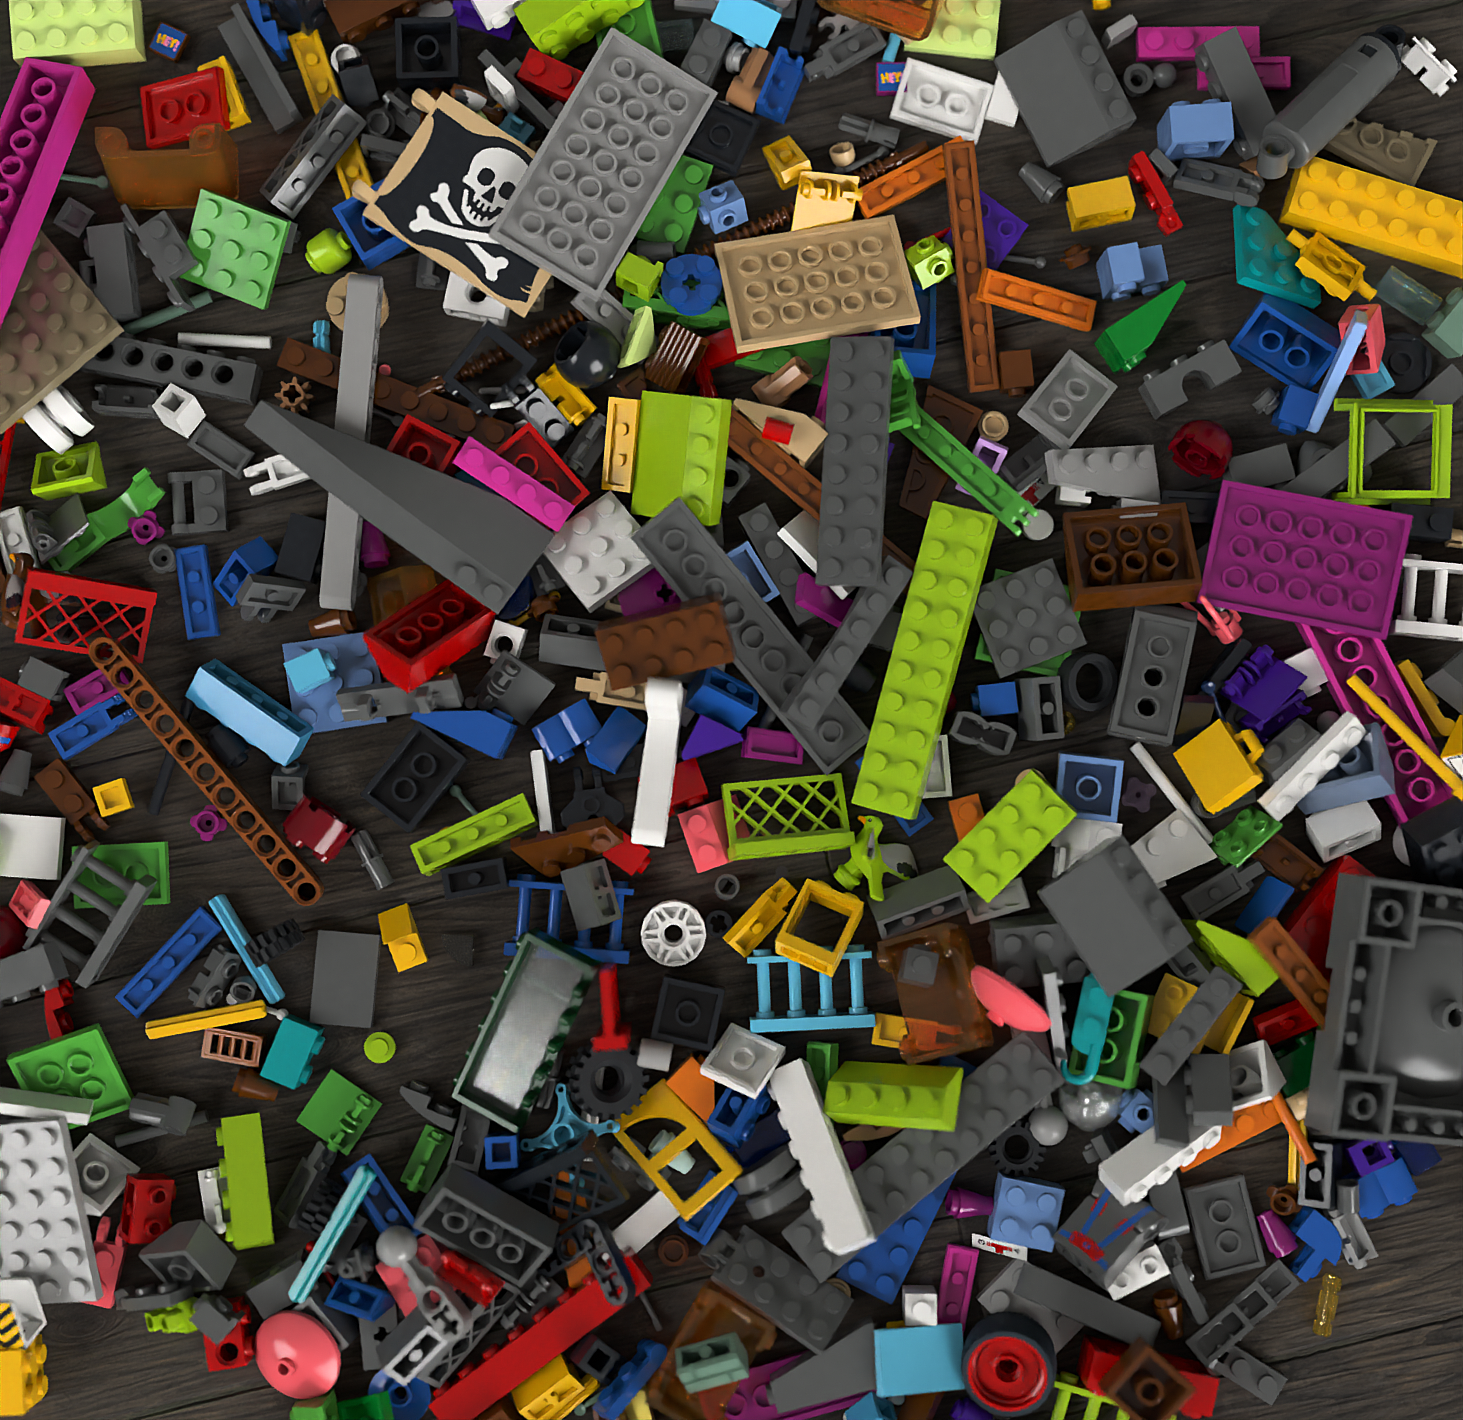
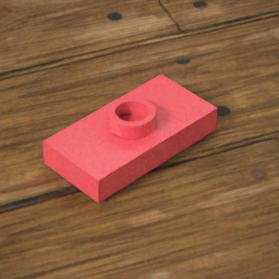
M22 879L9 903V907L27 927L37 930L51 901L33 882Z

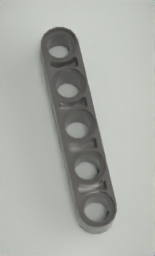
M1027 1263L1023 1264L1013 1291L1014 1294L1129 1345H1132L1141 1336L1153 1347L1161 1326V1322Z

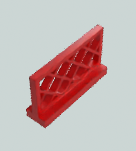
M27 566L14 642L89 655L90 644L85 638L100 628L108 638H112L104 625L120 616L129 630L115 639L120 642L133 633L139 645L137 655L131 654V656L137 663H143L153 607L156 604L158 593L153 588ZM31 588L46 591L52 601L36 611L29 601ZM51 592L61 593L62 595L55 598ZM69 595L78 596L84 607L68 616L59 602ZM84 598H90L94 600L87 604ZM100 601L110 602L116 612L100 622L91 607ZM115 603L124 604L125 606L119 609ZM56 605L66 619L49 628L40 614ZM28 606H29V608L32 610L33 614H31L30 616H28V617L26 618L27 610H28ZM133 606L145 608L144 619L133 627L122 614ZM88 610L97 622V625L81 634L72 620ZM35 617L46 629V632L37 638L23 636L25 624ZM69 622L78 634V637L69 643L59 642L53 632ZM142 627L139 637L135 631ZM50 635L54 641L44 640V638ZM82 640L86 646H80L75 644ZM109 643L100 649L101 657L111 658L113 651L108 650L112 647Z
M606 963L600 970L604 1024L600 1025L593 1037L594 1051L627 1049L633 1034L632 1022H621L617 963Z

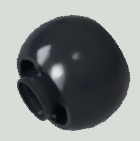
M582 321L572 326L560 339L554 352V362L559 374L571 385L582 389H593L611 380L618 370L617 366L621 357L620 345L610 329L593 321Z

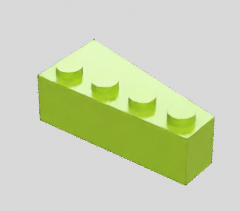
M260 1113L221 1118L222 1127H216L218 1146H224L225 1158L219 1159L221 1178L227 1177L228 1190L222 1191L224 1210L230 1209L231 1222H226L227 1241H234L236 1250L274 1245L275 1240L274 1233H272V1214L268 1196V1178L265 1166Z

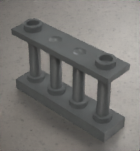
M96 840L85 846L80 845L75 850L70 859L74 863L53 896L37 930L28 928L25 934L28 940L23 946V949L28 950L40 942L45 944L57 941L62 956L79 966L78 970L81 973L76 983L84 988L89 987L98 980L158 881L149 874H146L139 880H130L93 856L100 844ZM85 867H88L122 889L124 895L127 896L124 903L116 906L80 883L78 879ZM70 892L108 915V920L111 921L108 929L101 931L63 907ZM55 917L93 940V945L96 946L93 954L86 956L48 932Z

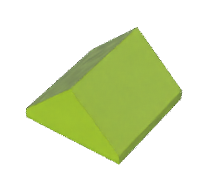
M97 441L72 446L62 455L55 450L36 455L31 491L40 498L48 501L72 496L76 493L81 494L107 488Z

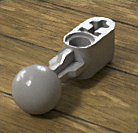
M1010 1026L1013 1039L1021 1031ZM1026 1031L1052 1062L1046 1031ZM1050 1093L1034 1106L1035 1110L1028 1119V1122L1031 1124L1029 1130L1034 1138L1040 1142L1039 1144L1046 1146L1061 1142L1068 1130L1067 1118L1059 1108L1053 1106Z
M404 1226L387 1228L382 1232L377 1241V1254L380 1260L387 1266L401 1267L409 1278L408 1286L417 1297L418 1308L443 1340L455 1341L468 1333L473 1325L471 1312L451 1285L440 1280L431 1267L424 1266L416 1256L418 1244L414 1233ZM431 1290L439 1293L441 1297L440 1305H436L431 1301ZM448 1307L450 1310L443 1315L441 1311ZM454 1319L459 1323L456 1328H453L451 1325Z

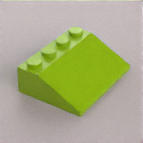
M642 390L631 514L654 517L674 499L680 497L702 525L720 524L732 400Z

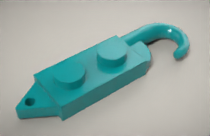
M1092 973L1088 977L1084 976L1071 1037L1074 1047L1081 1053L1088 1055L1085 1070L1080 1075H1074L1068 1071L1066 1060L1062 1059L1060 1061L1062 1076L1068 1082L1076 1085L1089 1083L1098 1071L1114 995L1108 997Z

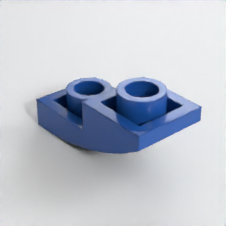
M246 0L252 19L269 48L281 61H287L285 49L290 48L286 30H281L277 22L272 20L268 3L263 4L261 0Z

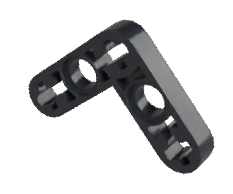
M601 1217L582 1220L555 1239L553 1250L536 1269L541 1276H556L587 1257L603 1294L611 1305L620 1306L630 1303L636 1296V1285L608 1224ZM593 1227H594L596 1232L593 1234V1237H592V1236H591V1232L593 1231ZM569 1239H572L576 1244L574 1256L567 1249ZM605 1252L611 1258L609 1270L602 1264V1256ZM558 1255L560 1259H556L549 1266L548 1262L551 1260V1257ZM617 1274V1276L612 1277V1279L610 1278V1275ZM620 1285H621L622 1288H623V1291H621V1293H620V1295H619L617 1290L620 1289Z

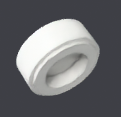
M1036 509L1039 515L1035 518L1028 513L1025 517L1031 523L1027 527L1022 524V531L1028 539L1041 541L1051 534L1054 523L1048 512Z

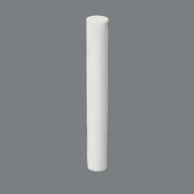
M178 333V344L271 349L272 338L271 336Z

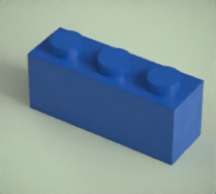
M370 1153L340 1174L346 1185L349 1186L361 1165L370 1166L374 1169L376 1177L360 1205L380 1234L392 1226H404L410 1229L415 1237L422 1233L413 1227L414 1217Z

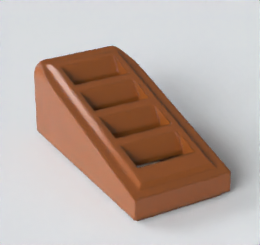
M221 1027L207 1028L204 1032L201 1057L245 1066L261 1067L264 1064L268 1034ZM213 1034L219 1035L217 1052L211 1051ZM225 1037H230L228 1053H223ZM237 1039H242L240 1055H235ZM248 1041L253 1042L251 1057L246 1056Z

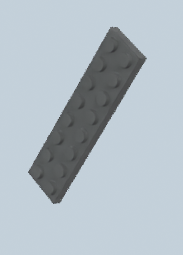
M892 336L831 337L825 431L828 435L824 440L816 584L818 586L880 587L894 338Z

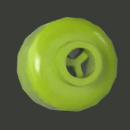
M326 228L308 241L305 256L310 266L316 272L331 275L351 261L352 253L350 248L352 243L344 232L340 231L338 233L334 229Z

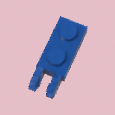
M119 693L103 703L95 704L52 730L48 735L62 759L68 760L118 730L120 725L134 719L138 714L132 708L113 718L109 710L126 702Z

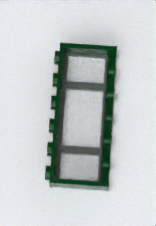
M538 927L526 933L523 932L515 945V949L518 952L514 960H510L503 971L502 976L505 977L502 987H498L491 997L490 1004L493 1005L489 1015L486 1014L482 1018L477 1031L480 1032V1035L476 1042H472L465 1054V1058L468 1061L464 1069L461 1068L453 1080V1085L456 1087L451 1096L515 1133L527 1124L602 963L542 932Z

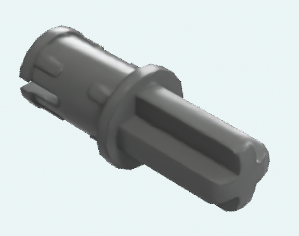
M843 113L839 122L840 130L864 137L865 142L870 140L893 149L900 134V129L875 122V118L869 121L849 113Z
M364 829L353 834L351 840L363 861L361 866L366 867L377 891L394 883L395 880L382 859L384 854L379 853L368 830Z
M564 1048L561 1049L535 1104L539 1108L549 1109L552 1105L557 1082L561 1081L562 1078L559 1076L564 1053L566 1052Z

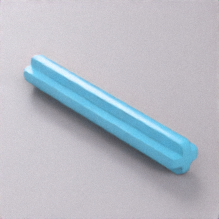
M219 894L209 901L210 907L269 1004H275L283 999L285 993L267 963L256 968L246 952L244 946L252 939L224 894Z

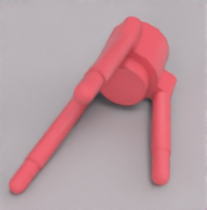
M1201 595L1200 601L1212 616L1210 622L1189 602L1180 603L1185 609L1198 611L1197 620L1207 628L1212 636H1217L1222 644H1229L1241 636L1243 629L1238 622L1242 618L1237 611L1229 610V614L1225 611L1218 613L1208 599Z

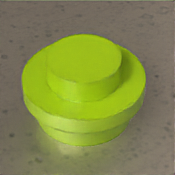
M386 1032L371 1034L364 1044L366 1056L375 1063L387 1062L393 1057L396 1050L393 1037Z

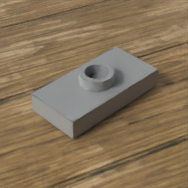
M1022 877L1011 880L989 903L975 891L966 893L970 907L966 912L970 924L1031 907Z

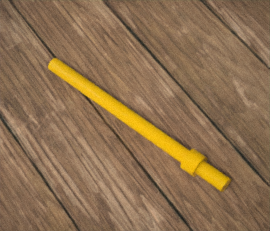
M1355 673L1350 676L1346 683L1452 789L1451 793L1463 801V781Z

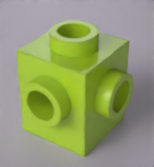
M934 235L921 239L916 245L904 251L910 277L923 290L934 283L941 282L945 277L955 272L951 260L954 258L951 248L946 242L941 243Z

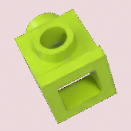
M627 252L614 271L616 273V286L649 302L661 282L663 263L657 261L656 265H653L646 257L642 255L636 256Z

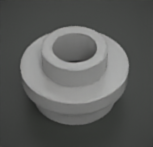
M735 42L725 51L723 61L729 73L741 72L750 54L749 49L745 48L742 43Z

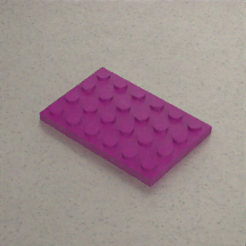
M1222 480L1201 577L1203 584L1196 603L1203 604L1199 598L1201 595H1204L1214 607L1386 640L1413 516Z

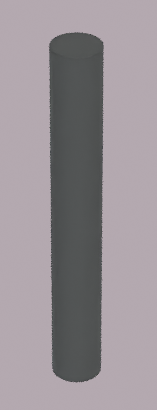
M207 1110L195 1112L189 1127L209 1122ZM150 1125L116 1135L115 1142L117 1147H122L169 1132L160 1129L158 1126Z

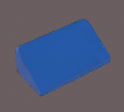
M617 706L586 748L589 763L615 774L647 731V725L626 709Z
M1267 876L1235 922V926L1249 936L1268 916L1276 919L1293 894L1294 888L1272 876Z
M340 1275L324 1302L329 1307L371 1322H375L396 1303L395 1299L387 1291L350 1278H343Z

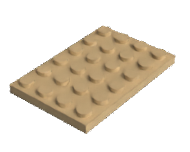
M894 215L714 244L716 261L721 273L722 288L737 353L920 323L921 315Z

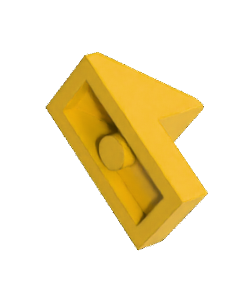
M786 136L762 148L782 190L798 184L800 170H812L809 159L790 136Z
M408 903L378 914L383 944H388L398 972L429 961Z

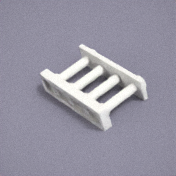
M1405 554L1402 569L1405 570L1401 615L1397 616V620L1390 621L1387 635L1463 642V615L1459 625H1448L1447 619H1444L1448 573L1463 575V564L1422 560V555ZM1417 570L1435 572L1432 617L1428 618V623L1417 622V617L1414 616Z

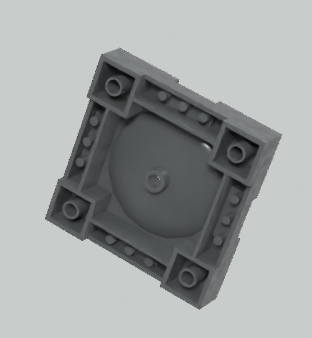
M1339 872L1326 967L1332 968L1324 1031L1317 1030L1304 1125L1336 1137L1388 1141L1391 1139L1463 1146V889Z

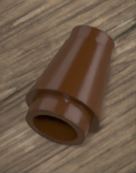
M331 609L309 620L308 625L313 637L347 635L352 630L357 629V619L354 610Z
M240 1067L231 1091L238 1093V1097L274 1102L281 1084L260 1076L259 1072L250 1067L248 1070Z
M1162 1289L1155 1292L1152 1296L1151 1306L1158 1321L1161 1322L1165 1337L1167 1339L1182 1337L1184 1335L1182 1298L1178 1296L1177 1291L1174 1289Z

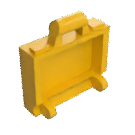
M1220 718L1173 753L1204 807L1212 814L1221 811L1224 807H1228L1263 781V774L1254 763L1262 756L1264 748L1253 730L1247 729L1237 734L1229 722L1225 723ZM1243 741H1245L1251 751L1248 755L1241 746Z

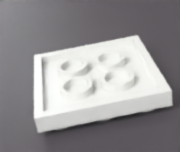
M611 490L566 521L559 532L552 531L555 533V536L542 552L590 613L654 568L652 563L630 538L641 526Z

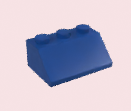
M1264 293L1237 332L1229 348L1286 385L1292 384L1310 391L1332 364L1341 344V338L1338 329L1297 303Z

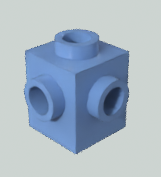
M733 180L699 193L701 206L697 208L702 223L704 225L709 224L714 234L748 221L744 197Z
M1137 1088L1128 1089L1122 1093L1116 1102L1117 1105L1113 1109L1121 1116L1118 1122L1131 1134L1135 1130L1141 1134L1154 1125L1153 1094L1148 1089H1145L1142 1093ZM1141 1108H1146V1110L1138 1118V1110Z

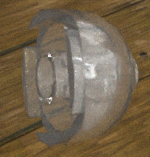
M1065 1079L1059 1088V1106L1068 1121L1084 1131H1094L1109 1125L1119 1114L1122 1088L1093 1080L1086 1084L1076 1085Z

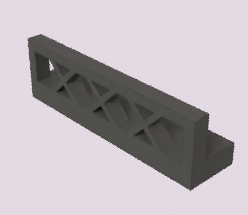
M236 3L230 7L235 17L217 27L274 130L279 135L304 121L247 16L239 3Z
M332 94L259 189V192L274 206L294 219L367 124V121Z
M489 1270L505 1282L503 1287L508 1291L501 1299L494 1301L493 1298L486 1308L459 1290L457 1295L471 1312L473 1322L478 1316L486 1314L485 1318L480 1323L472 1325L470 1331L459 1339L449 1341L415 1377L439 1389L522 1292L519 1286ZM447 1307L441 1313L444 1315L450 1309ZM456 1319L451 1323L453 1328H456L459 1324ZM465 1338V1341L459 1348L452 1350L457 1341ZM444 1363V1366L435 1376L430 1374L437 1365Z

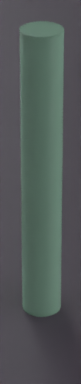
M208 290L189 298L195 309L213 302ZM171 305L123 325L125 333L135 335L183 315L188 311L181 306L177 308L175 305Z

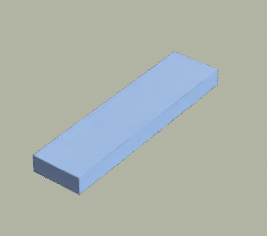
M1356 309L1318 392L1319 397L1306 429L1307 431L1317 433L1322 426L1367 328L1368 315L1366 312Z

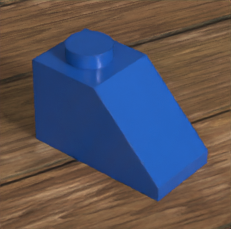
M259 536L234 550L213 582V586L233 607L238 604L236 594L249 574L269 576L275 568L279 556Z

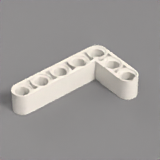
M649 677L645 698L648 724L633 823L632 843L664 847L683 716L684 697L681 681Z

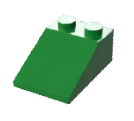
M1184 280L1104 330L1094 343L1114 374L1121 369L1125 373L1130 371L1147 356L1145 351L1152 345L1186 287Z

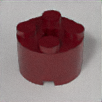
M306 793L303 794L282 824L284 827L283 831L287 834L286 838L291 843L300 848L305 844L313 850L312 855L325 864H328L331 859L334 860L356 827L349 820L346 824L339 821L341 816L339 812L313 796L310 799Z

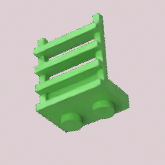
M900 349L894 351L889 433L911 425L915 429L921 427V418L918 413L919 406L915 397L916 390L913 386L914 379Z

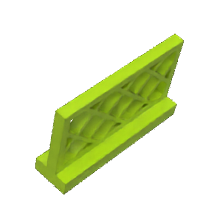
M841 773L721 785L729 848H727L728 861L842 850L856 844L854 831L850 832ZM834 781L835 796L829 801L817 789L823 782ZM816 783L814 787L810 786L809 784ZM793 785H800L809 792L801 804L787 794ZM780 786H787L785 790L780 788ZM770 787L780 795L772 807L758 797L763 788ZM749 789H757V791L753 793ZM741 790L751 799L741 810L732 803L730 791ZM812 796L826 806L818 818L805 808V805ZM783 798L797 809L789 821L775 811ZM753 801L767 811V814L759 824L745 813ZM829 810L839 816L841 828L831 829L821 821ZM733 812H735L738 815L735 819ZM800 812L814 823L807 832H801L792 824ZM770 815L784 825L777 835L770 834L762 827ZM740 818L755 829L747 838H737L735 825ZM817 826L822 829L814 831ZM787 829H789L791 832H793V833L784 834V833L787 831ZM758 832L763 835L755 837Z

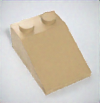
M737 398L732 403V408L761 433L763 432L767 416L794 424L789 445L772 442L804 469L807 468L824 447V440L828 433L825 431V424L815 416H812L810 419L803 413Z

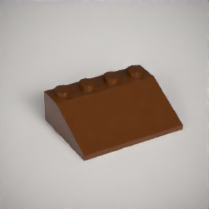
M1186 502L1063 513L1067 580L1073 612L1196 601L1203 582ZM1158 512L1157 516L1120 518V516Z

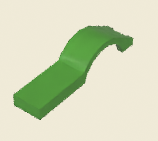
M143 468L132 477L133 482L131 486L119 498L106 507L87 514L90 525L87 526L85 532L67 543L59 555L48 560L55 571L67 570L70 573L110 539L129 530L128 520L131 517H139L146 510H152L166 492L163 488H158L149 476L151 472L148 468Z

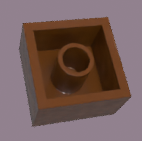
M1141 1336L1133 1342L1097 1383L1104 1395L1132 1420H1170L1196 1391V1388L1189 1379Z

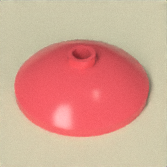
M975 966L970 972L971 982L977 998L989 1011L986 1016L1000 1027L1005 1023L1020 1031L1042 1032L1050 1028L1052 1023L1046 1013L1022 991L986 968Z
M280 1311L268 1317L256 1333L254 1350L257 1365L265 1379L279 1392L295 1399H312L324 1395L337 1381L341 1369V1357L337 1343L329 1330L314 1317L300 1311Z

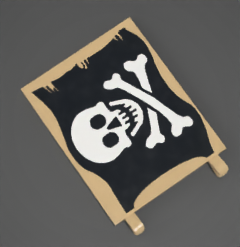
M418 88L412 95V105L428 113V115L378 191L375 192L366 183L357 180L352 186V195L356 199L369 204L363 212L365 217L525 318L550 279L551 274L489 238L488 235L536 155V152L448 94L442 92L437 101H435L428 93Z

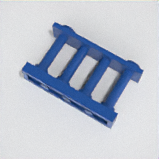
M517 874V879L509 880V886L520 888L516 935L513 936L512 941L504 942V955L516 956L518 950L515 949V945L523 932L529 931L532 888L550 889L547 934L562 942V939H559L562 895L563 890H565L564 884L561 882L536 881V875ZM611 880L622 918L610 922L609 942H605V947H593V941H590V928L578 931V940L574 941V945L568 946L601 962L628 964L630 962V949H624V944L621 943L624 895H634L635 888L628 887L629 882ZM539 947L535 955L538 958L562 959L542 947Z

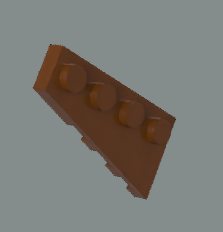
M928 385L923 410L966 447L983 415V410ZM913 445L899 508L927 521L933 501H938L950 476L915 445Z

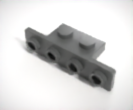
M126 203L121 205L120 207L125 214V217L122 218L123 222L133 234H137L140 239L137 245L141 252L153 261L155 266L152 267V270L156 277L168 286L170 291L167 292V295L171 302L177 308L181 306L190 313L194 311L195 307L179 282L178 277L199 262L171 215L163 210L144 223L135 209Z

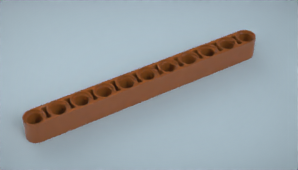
M101 637L95 639L90 644L89 656L105 677L290 896L303 906H309L317 902L324 892V885L319 877L228 769L225 768L126 648L113 638ZM106 643H109L113 648V654L108 660H104L100 655V649ZM126 667L132 670L134 676L129 684H124L120 679V673ZM145 691H149L154 697L153 705L148 709L142 706L140 701L141 695ZM165 715H169L174 720V727L170 732H165L161 728L160 722ZM185 739L191 740L194 744L195 749L191 756H185L181 751L180 746ZM205 763L211 764L215 769L214 777L211 780H206L201 775V767ZM224 787L231 788L235 793V799L231 804H227L221 799V791ZM244 811H250L255 816V824L251 828L245 827L241 822V815ZM264 835H270L274 838L276 845L273 851H266L262 848L261 838ZM283 859H291L295 863L296 869L293 875H287L282 872L281 862ZM308 882L314 885L316 889L314 898L309 899L302 895L300 888L303 883Z

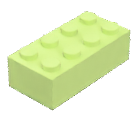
M9 0L13 59L21 67L25 57L79 67L146 61L142 5L140 0Z

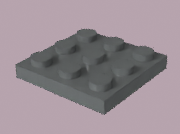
M1052 558L980 586L973 615L999 679L1087 644Z

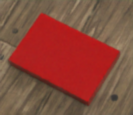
M218 66L140 87L146 146L150 149H157L231 129L224 69Z

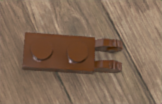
M57 758L34 776L39 785L69 823L74 825L85 841L90 843L95 839L93 831L83 820L87 815L90 814L95 824L105 831L110 827L109 821L105 817H101L95 799L62 758Z

